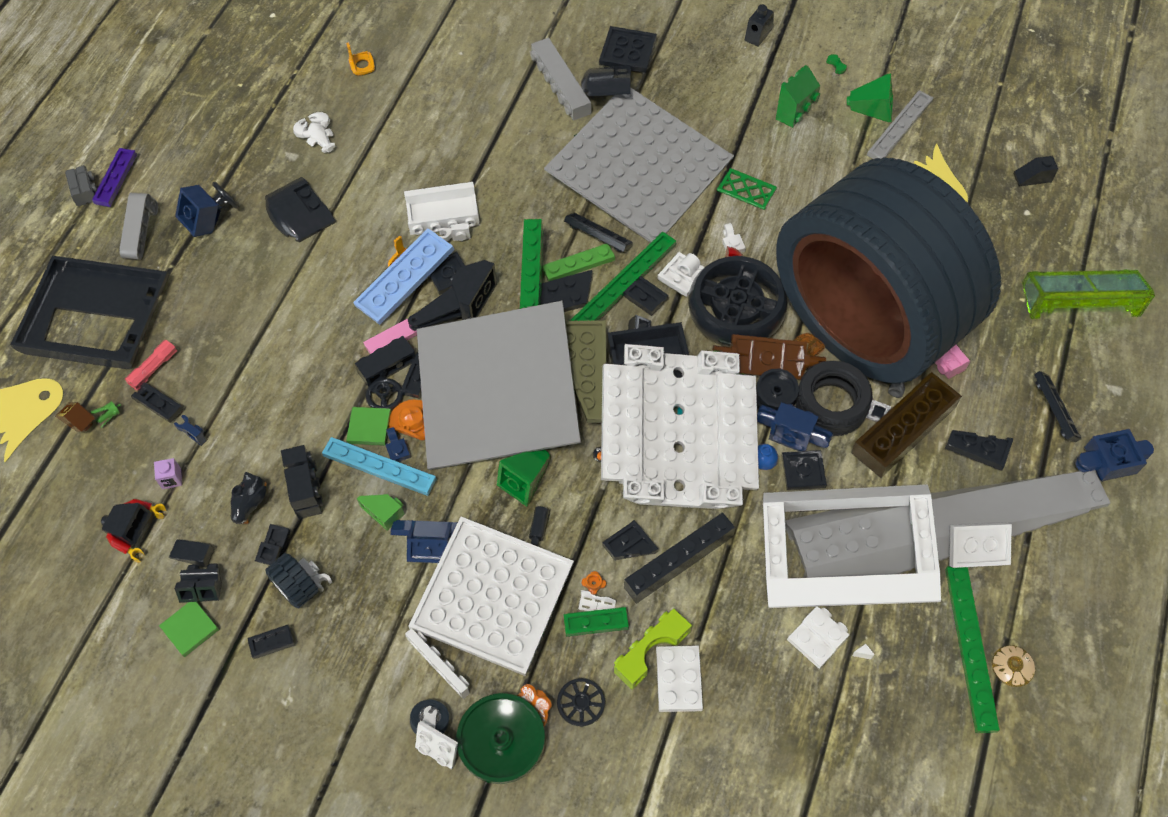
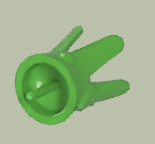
M111 401L90 413L95 414L107 410L96 419L97 423L108 419L101 426L102 428L112 417L120 414L117 407L121 406V404L115 406Z

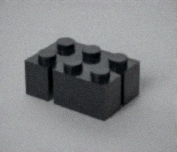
M305 445L281 450L284 468L288 467L284 469L289 502L298 520L322 514L321 506H324L322 495L319 494L321 486L319 478L316 477L317 465L315 460H313L311 451L307 452Z

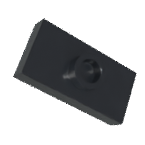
M289 624L247 638L253 659L295 646Z

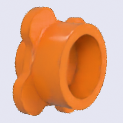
M596 571L591 572L581 581L582 586L586 587L590 594L596 595L599 589L606 586V581L602 580Z

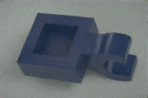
M182 415L181 417L185 422L183 424L175 422V427L202 446L207 441L203 435L204 431L198 425H191L188 417Z
M394 427L386 429L391 442L385 444L390 459L400 462L411 458L404 438L398 440Z

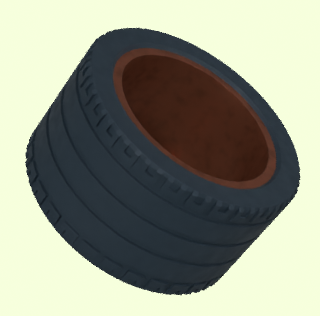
M883 157L882 159L875 158L874 160L871 159L868 162L862 163L788 219L781 227L777 237L776 260L781 282L792 306L815 338L836 358L853 365L865 376L889 383H905L916 379L989 317L999 301L1001 293L999 261L994 245L983 223L964 198L949 184L927 169L908 161Z

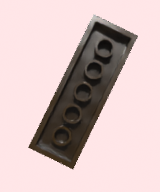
M931 372L855 442L851 453L882 478L957 407L962 396Z

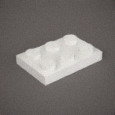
M1012 524L950 525L949 566L957 568L1011 565Z
M699 646L656 647L659 712L702 711Z

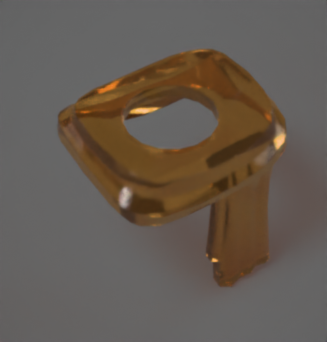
M810 333L801 334L793 340L807 342V353L810 356L818 355L825 348V345Z

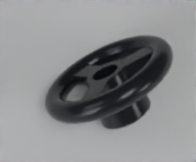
M378 379L367 388L366 402L371 408L392 410L402 401V387L393 379ZM397 392L396 400L387 405V399H389L390 395ZM372 393L381 399V406L372 401Z

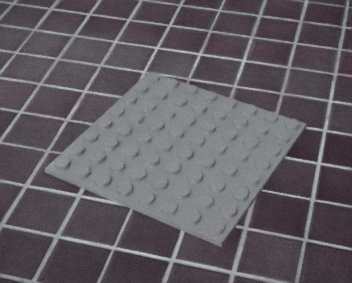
M631 88V94L614 95L546 165L544 170L651 243L662 231L667 234L733 159L734 155Z
M562 301L417 329L428 470L581 443Z

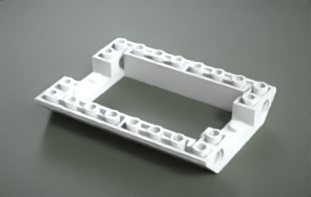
M928 484L764 493L765 558L769 608L941 602L940 568L932 499ZM910 500L909 514L913 530L916 574L788 579L785 512L909 506Z

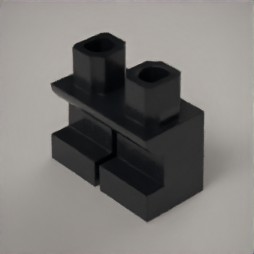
M211 563L207 565L206 569H200L199 566L193 564L188 565L186 570H181L180 582H176L174 588L179 603L198 602V600L200 602L219 601L222 580L218 564Z

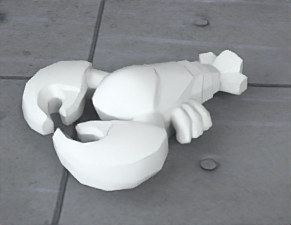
M316 112L309 115L308 118L312 122L309 127L305 118L295 123L293 128L294 134L299 138H308L306 142L310 146H314L317 143L323 147L321 149L323 153L331 152L336 147L335 143H330L328 138L333 136V132L329 128L326 129L330 122L329 116L326 113Z

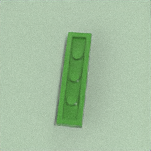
M604 244L542 265V270L547 280L551 281L615 261V256L609 244Z

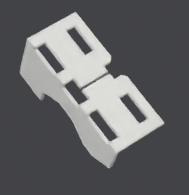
M581 590V600L578 609L584 611L615 608L616 600L609 597H598L590 594L589 591ZM582 605L589 606L590 608H583Z

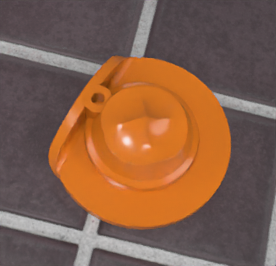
M407 400L395 407L390 414L389 428L394 427L396 432L419 440H425L422 400Z

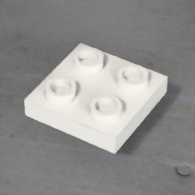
M678 252L658 274V280L687 297L693 280L704 267L700 265V260L694 254L689 253L685 256Z

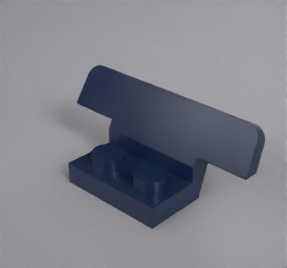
M396 520L391 527V535L407 536V562L439 563L458 522Z

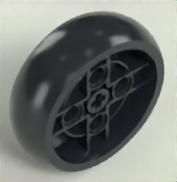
M745 256L724 257L705 266L693 280L688 295L689 312L696 327L710 340L728 347L731 345V335L733 334L770 338L783 323L788 307L787 294L778 274L765 263ZM762 289H764L768 293L770 298L764 296V292ZM703 304L711 306L715 317L708 312Z

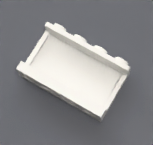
M473 182L404 191L410 235L422 234L428 228L433 232H438L440 228H451L452 224L468 223L469 227L480 225Z

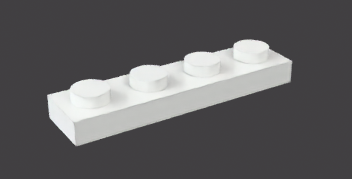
M411 628L405 633L407 640L461 698L465 699L470 694L467 687L469 683L461 675L459 677L453 672L455 670L454 667L447 660L443 662L439 658L441 656L439 651L434 646L429 647L425 643L427 639L421 632L416 633Z

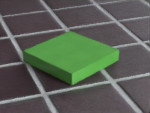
M352 407L346 439L347 443L386 446L388 434L386 429L389 428L391 410Z
M188 602L159 625L183 657H186L219 630L197 602Z

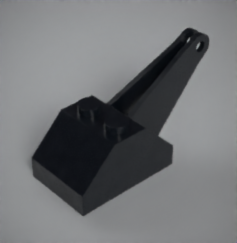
M482 260L460 267L457 273H454L451 277L452 287L408 318L409 328L416 331L417 329L461 317L462 320L478 317L497 286L495 264Z

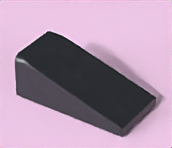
M177 539L169 558L207 568L214 548L206 543Z

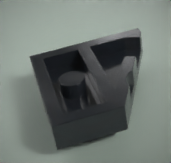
M635 520L602 542V546L614 560L656 554L658 552L657 546Z

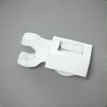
M468 223L452 224L451 228L439 229L440 235L444 234V236L440 237L447 242L451 238H453V241L470 239Z
M725 224V230H723L725 238L722 240L725 250L727 246L738 249L741 253L745 252V245L740 234L734 235L732 224Z
M304 558L298 562L313 579L320 591L324 590L321 585L322 581L326 580L330 584L332 583L329 575L318 574L319 568L314 562L310 561L308 563Z

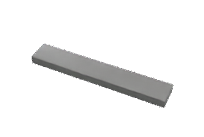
M919 90L870 148L867 156L872 159L887 157L931 104L933 97Z

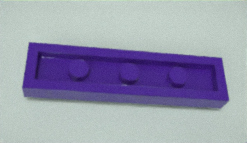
M118 149L92 199L94 204L111 207L137 156L135 150Z

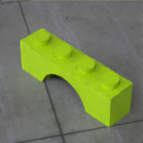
M674 608L669 613L667 611L664 612L658 620L659 623L655 627L650 626L645 631L644 637L640 641L636 640L630 646V651L625 656L623 654L620 655L614 662V673L631 690L647 676L648 669L644 658L653 646L658 644L677 646L691 633L692 625Z

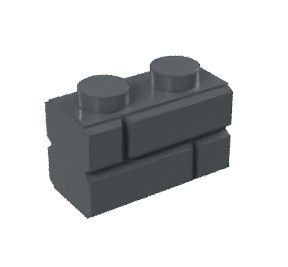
M84 165L76 167V169L66 170L65 174L70 194L76 206L79 207L86 203H92V199L97 191L95 183H92V181H95L92 171H88Z

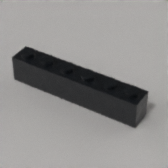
M722 512L625 578L624 589L636 604L730 540L734 536L735 526Z

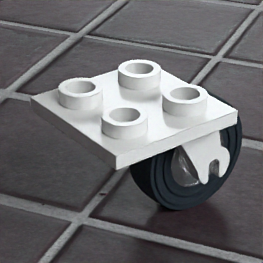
M432 699L420 701L413 707L410 713V726L417 735L415 748L421 754L435 759L441 766L453 769L458 742L443 734L449 724V712L445 705L439 701Z

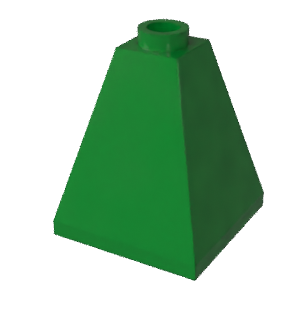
M886 74L850 91V96H847V106H850L851 111L885 122H892L893 89L891 74Z
M543 449L522 452L502 459L499 462L497 486L527 507L548 467L549 453Z

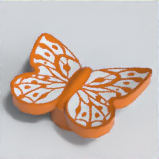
M530 684L522 686L521 693L516 696L523 698L536 709L541 717L543 726H545L548 719L547 711L552 707L550 699L543 691L536 690Z

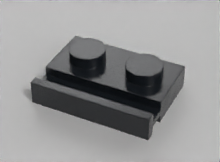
M642 276L624 291L625 298L651 316L663 305L665 300H668L669 296Z

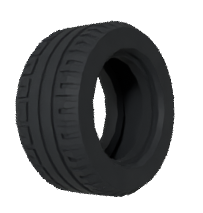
M830 360L813 365L803 374L799 383V392L795 404L796 408L812 412L818 416L816 426L831 431L833 436H842L852 433L865 421L872 403L873 392L869 380L858 368L842 361ZM826 385L838 386L850 394L853 406L844 411L828 410L817 402L814 391Z

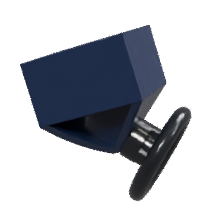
M217 182L212 183V186L219 192L214 197H211L200 185L180 188L175 217L194 237L213 233L221 209L227 203H230L235 209L239 208V204Z

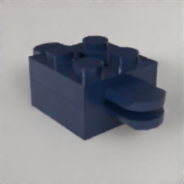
M782 402L778 411L764 405L760 406L758 410L757 422L771 427L768 440L796 451H806L809 443L827 448L832 440L833 434L831 431L816 426L818 416L812 412L803 411L791 404Z
M1130 429L1093 436L1084 447L1086 452L1078 456L1075 464L1081 472L1096 470L1102 482L1138 474L1147 464L1146 460L1154 453V448L1148 440L1136 441Z

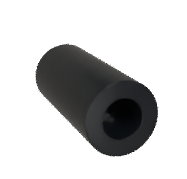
M537 506L534 510L529 539H531V544L537 547L539 542L543 541L549 514V509L546 507Z

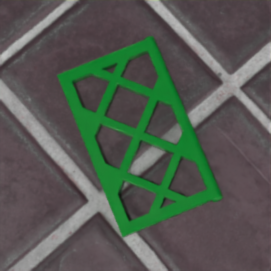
M732 168L729 169L717 188L719 192L763 210L766 209V206L777 190V186ZM734 174L740 178L731 180L730 176ZM749 180L756 183V185L748 187L746 181ZM742 182L744 188L736 190L734 184ZM730 185L732 191L725 190L723 187ZM762 187L771 189V192L764 193ZM759 189L760 195L752 196L750 190ZM747 192L748 198L742 197L738 193ZM763 198L764 203L762 205L754 200Z

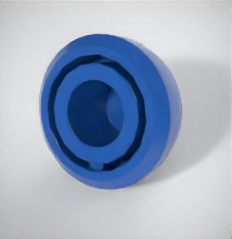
M769 444L758 445V468L761 470L774 468L778 463L776 449Z

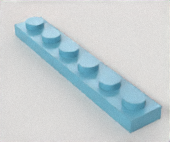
M333 437L330 438L322 452L326 458L426 496L429 495L437 480L434 475Z

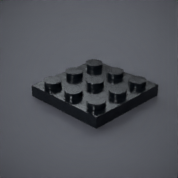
M610 26L599 58V65L609 67L631 66L632 71L646 73L657 34Z

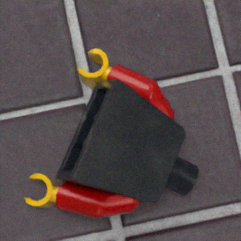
M132 499L124 504L114 505L109 515H104L101 519L102 531L107 533L106 538L113 548L124 554H130L131 558L139 563L141 561L135 558V555L137 553L145 554L140 548L132 549L131 546L136 545L152 512H154L156 518L163 519L164 515L158 511H166V508L163 504L152 506V503L139 499Z

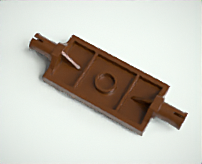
M733 334L731 335L730 347L713 345L712 351L739 354L738 374L761 376L765 371L780 368L790 372L796 380H801L806 368L826 361L824 356H810L806 350L807 342Z

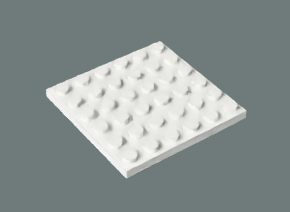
M460 517L408 627L416 632H421L433 639L526 676L574 561Z

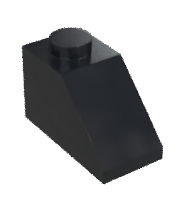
M1053 156L1038 157L1015 170L1013 174L1019 187L1051 183L1058 171V167Z

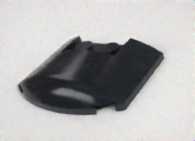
M631 66L589 68L581 80L582 90L588 92L589 96L631 94Z
M303 177L265 196L266 210L273 225L286 237H295L296 242L300 243L336 223L327 206L322 203Z

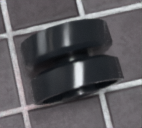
M780 368L765 371L759 377L756 385L757 409L759 410L760 406L764 405L778 411L781 402L794 406L799 392L798 381L794 375Z

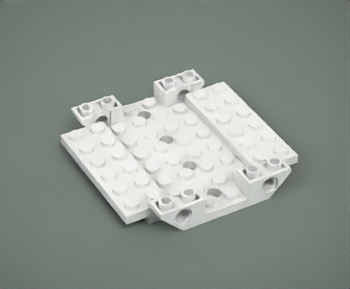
M625 344V365H603L601 480L619 481V484H623V498L637 504L707 509L742 506V489H759L756 376L737 375L739 373V354L701 351L698 356L664 353V347ZM673 370L681 371L682 378L675 377ZM673 407H680L683 414H675ZM674 444H680L683 447V452H676L673 447ZM674 482L682 483L683 491H677L674 488Z

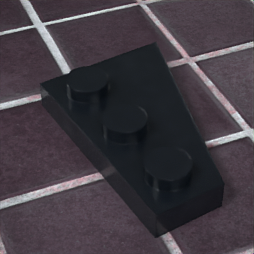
M952 430L945 449L1002 471L1014 438L1007 437L1005 440L998 439L994 435L983 437L978 436L976 433Z

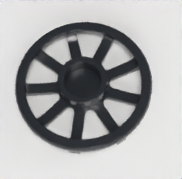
M577 678L567 682L561 688L557 697V708L561 717L567 723L584 727L597 722L605 709V696L600 686L594 681ZM576 682H586L583 692H579ZM571 684L576 693L574 696L564 691ZM589 684H591L597 691L588 696L586 693ZM600 694L602 703L590 701V699ZM564 695L571 699L572 702L561 704V696ZM589 706L600 707L598 714L595 715L589 709ZM573 707L570 714L566 716L562 709ZM577 711H579L580 722L571 720ZM584 711L592 717L591 720L583 722Z

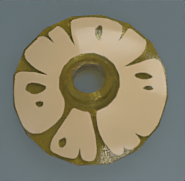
M1006 645L999 648L993 655L992 670L1002 683L1011 687H1022L1033 679L1036 671L1035 663L1031 655L1023 648L1015 645ZM1012 661H1016L1019 667L1014 666Z

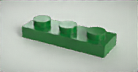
M626 607L563 614L566 637L628 630L629 628Z

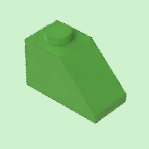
M388 494L359 496L357 498L359 506L387 531L392 527L393 522L400 520L405 515L401 501L396 497L393 499Z

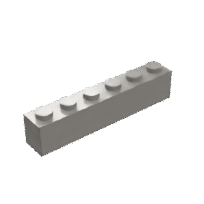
M546 38L532 43L530 56L533 61H536L539 71L543 72L545 81L550 83L552 92L557 94L559 103L564 105L566 114L570 115L573 121L590 115V100L551 40Z

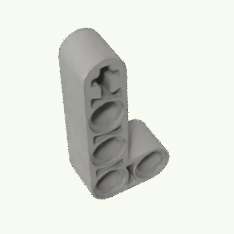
M131 192L128 196L120 244V256L123 259L141 260L143 257L149 216H155L158 212V203L150 194Z

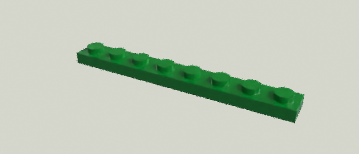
M662 231L570 321H598L624 296V291L634 281H637L640 276H645L676 245V240Z
M947 566L945 569L975 733H998L1000 729L968 567L953 568Z

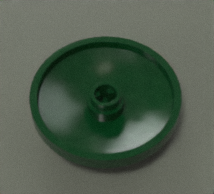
M507 693L488 695L473 703L462 716L456 735V742H458L457 750L464 766L478 779L492 784L511 783L529 774L539 762L545 745L543 722L536 709L521 697Z

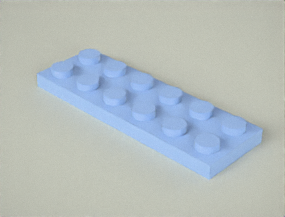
M428 228L353 302L354 305L380 325L454 251V247Z

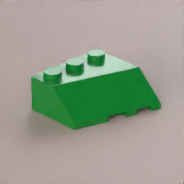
M805 65L796 72L794 77L788 78V83L783 82L781 84L776 120L792 128L796 123H800L804 113H808L812 104L817 102L820 97V84L809 66Z

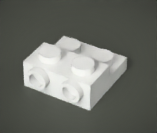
M816 606L787 640L820 669L845 643L849 634L847 633V627L843 623H836L831 619L832 615L827 609H820Z

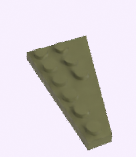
M606 320L565 321L574 390L587 423H602L603 365L606 364Z

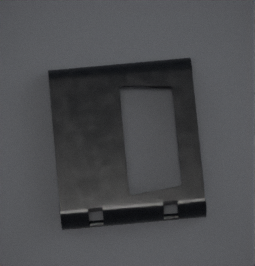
M52 255L10 345L16 351L26 355L130 369L169 274L167 271ZM57 309L134 320L118 351L45 341Z

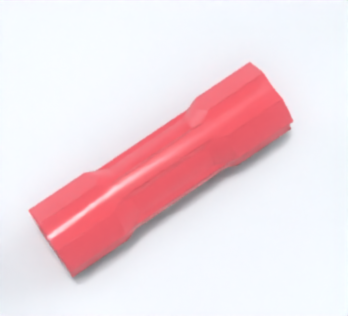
M163 340L154 349V352L125 378L127 384L135 390H139L140 386L144 382L146 383L149 377L177 352L175 346L167 340Z

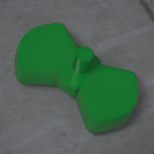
M831 54L828 56L826 63L835 67V73H845L847 65L842 63L838 55Z

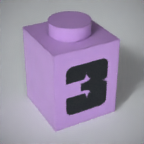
M174 458L154 462L155 480L162 489L182 486L181 468Z

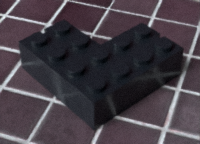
M682 322L608 333V350L611 364L625 365V344L664 347V353L689 355ZM673 370L675 377L682 378L681 371Z

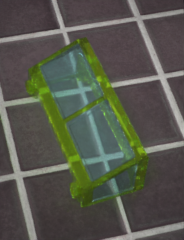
M1138 270L1027 272L1022 282L1030 319H1040L1041 313L1048 311V314H1051L1055 308L1125 307V311L1130 312L1131 317H1141L1155 297L1153 289Z

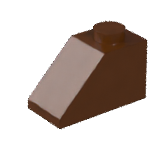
M68 402L55 415L56 418L76 432L87 431L93 425L92 421L95 419L78 402Z

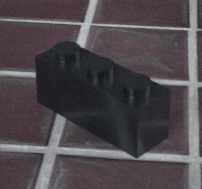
M401 336L392 340L386 346L376 349L370 355L360 358L355 363L358 374L367 387H369L374 381L388 378L411 365L416 354L405 337Z

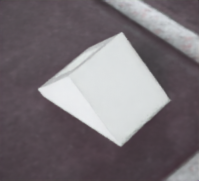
M865 644L857 649L852 656L872 659L874 653Z

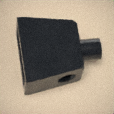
M759 5L748 20L744 41L757 47L773 29L774 12L767 9L766 5Z

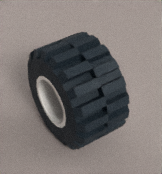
M284 553L265 569L266 575L295 608H301L319 592L313 579L297 560L288 553Z

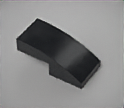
M270 524L265 541L260 543L255 562L271 565L281 557L291 529Z

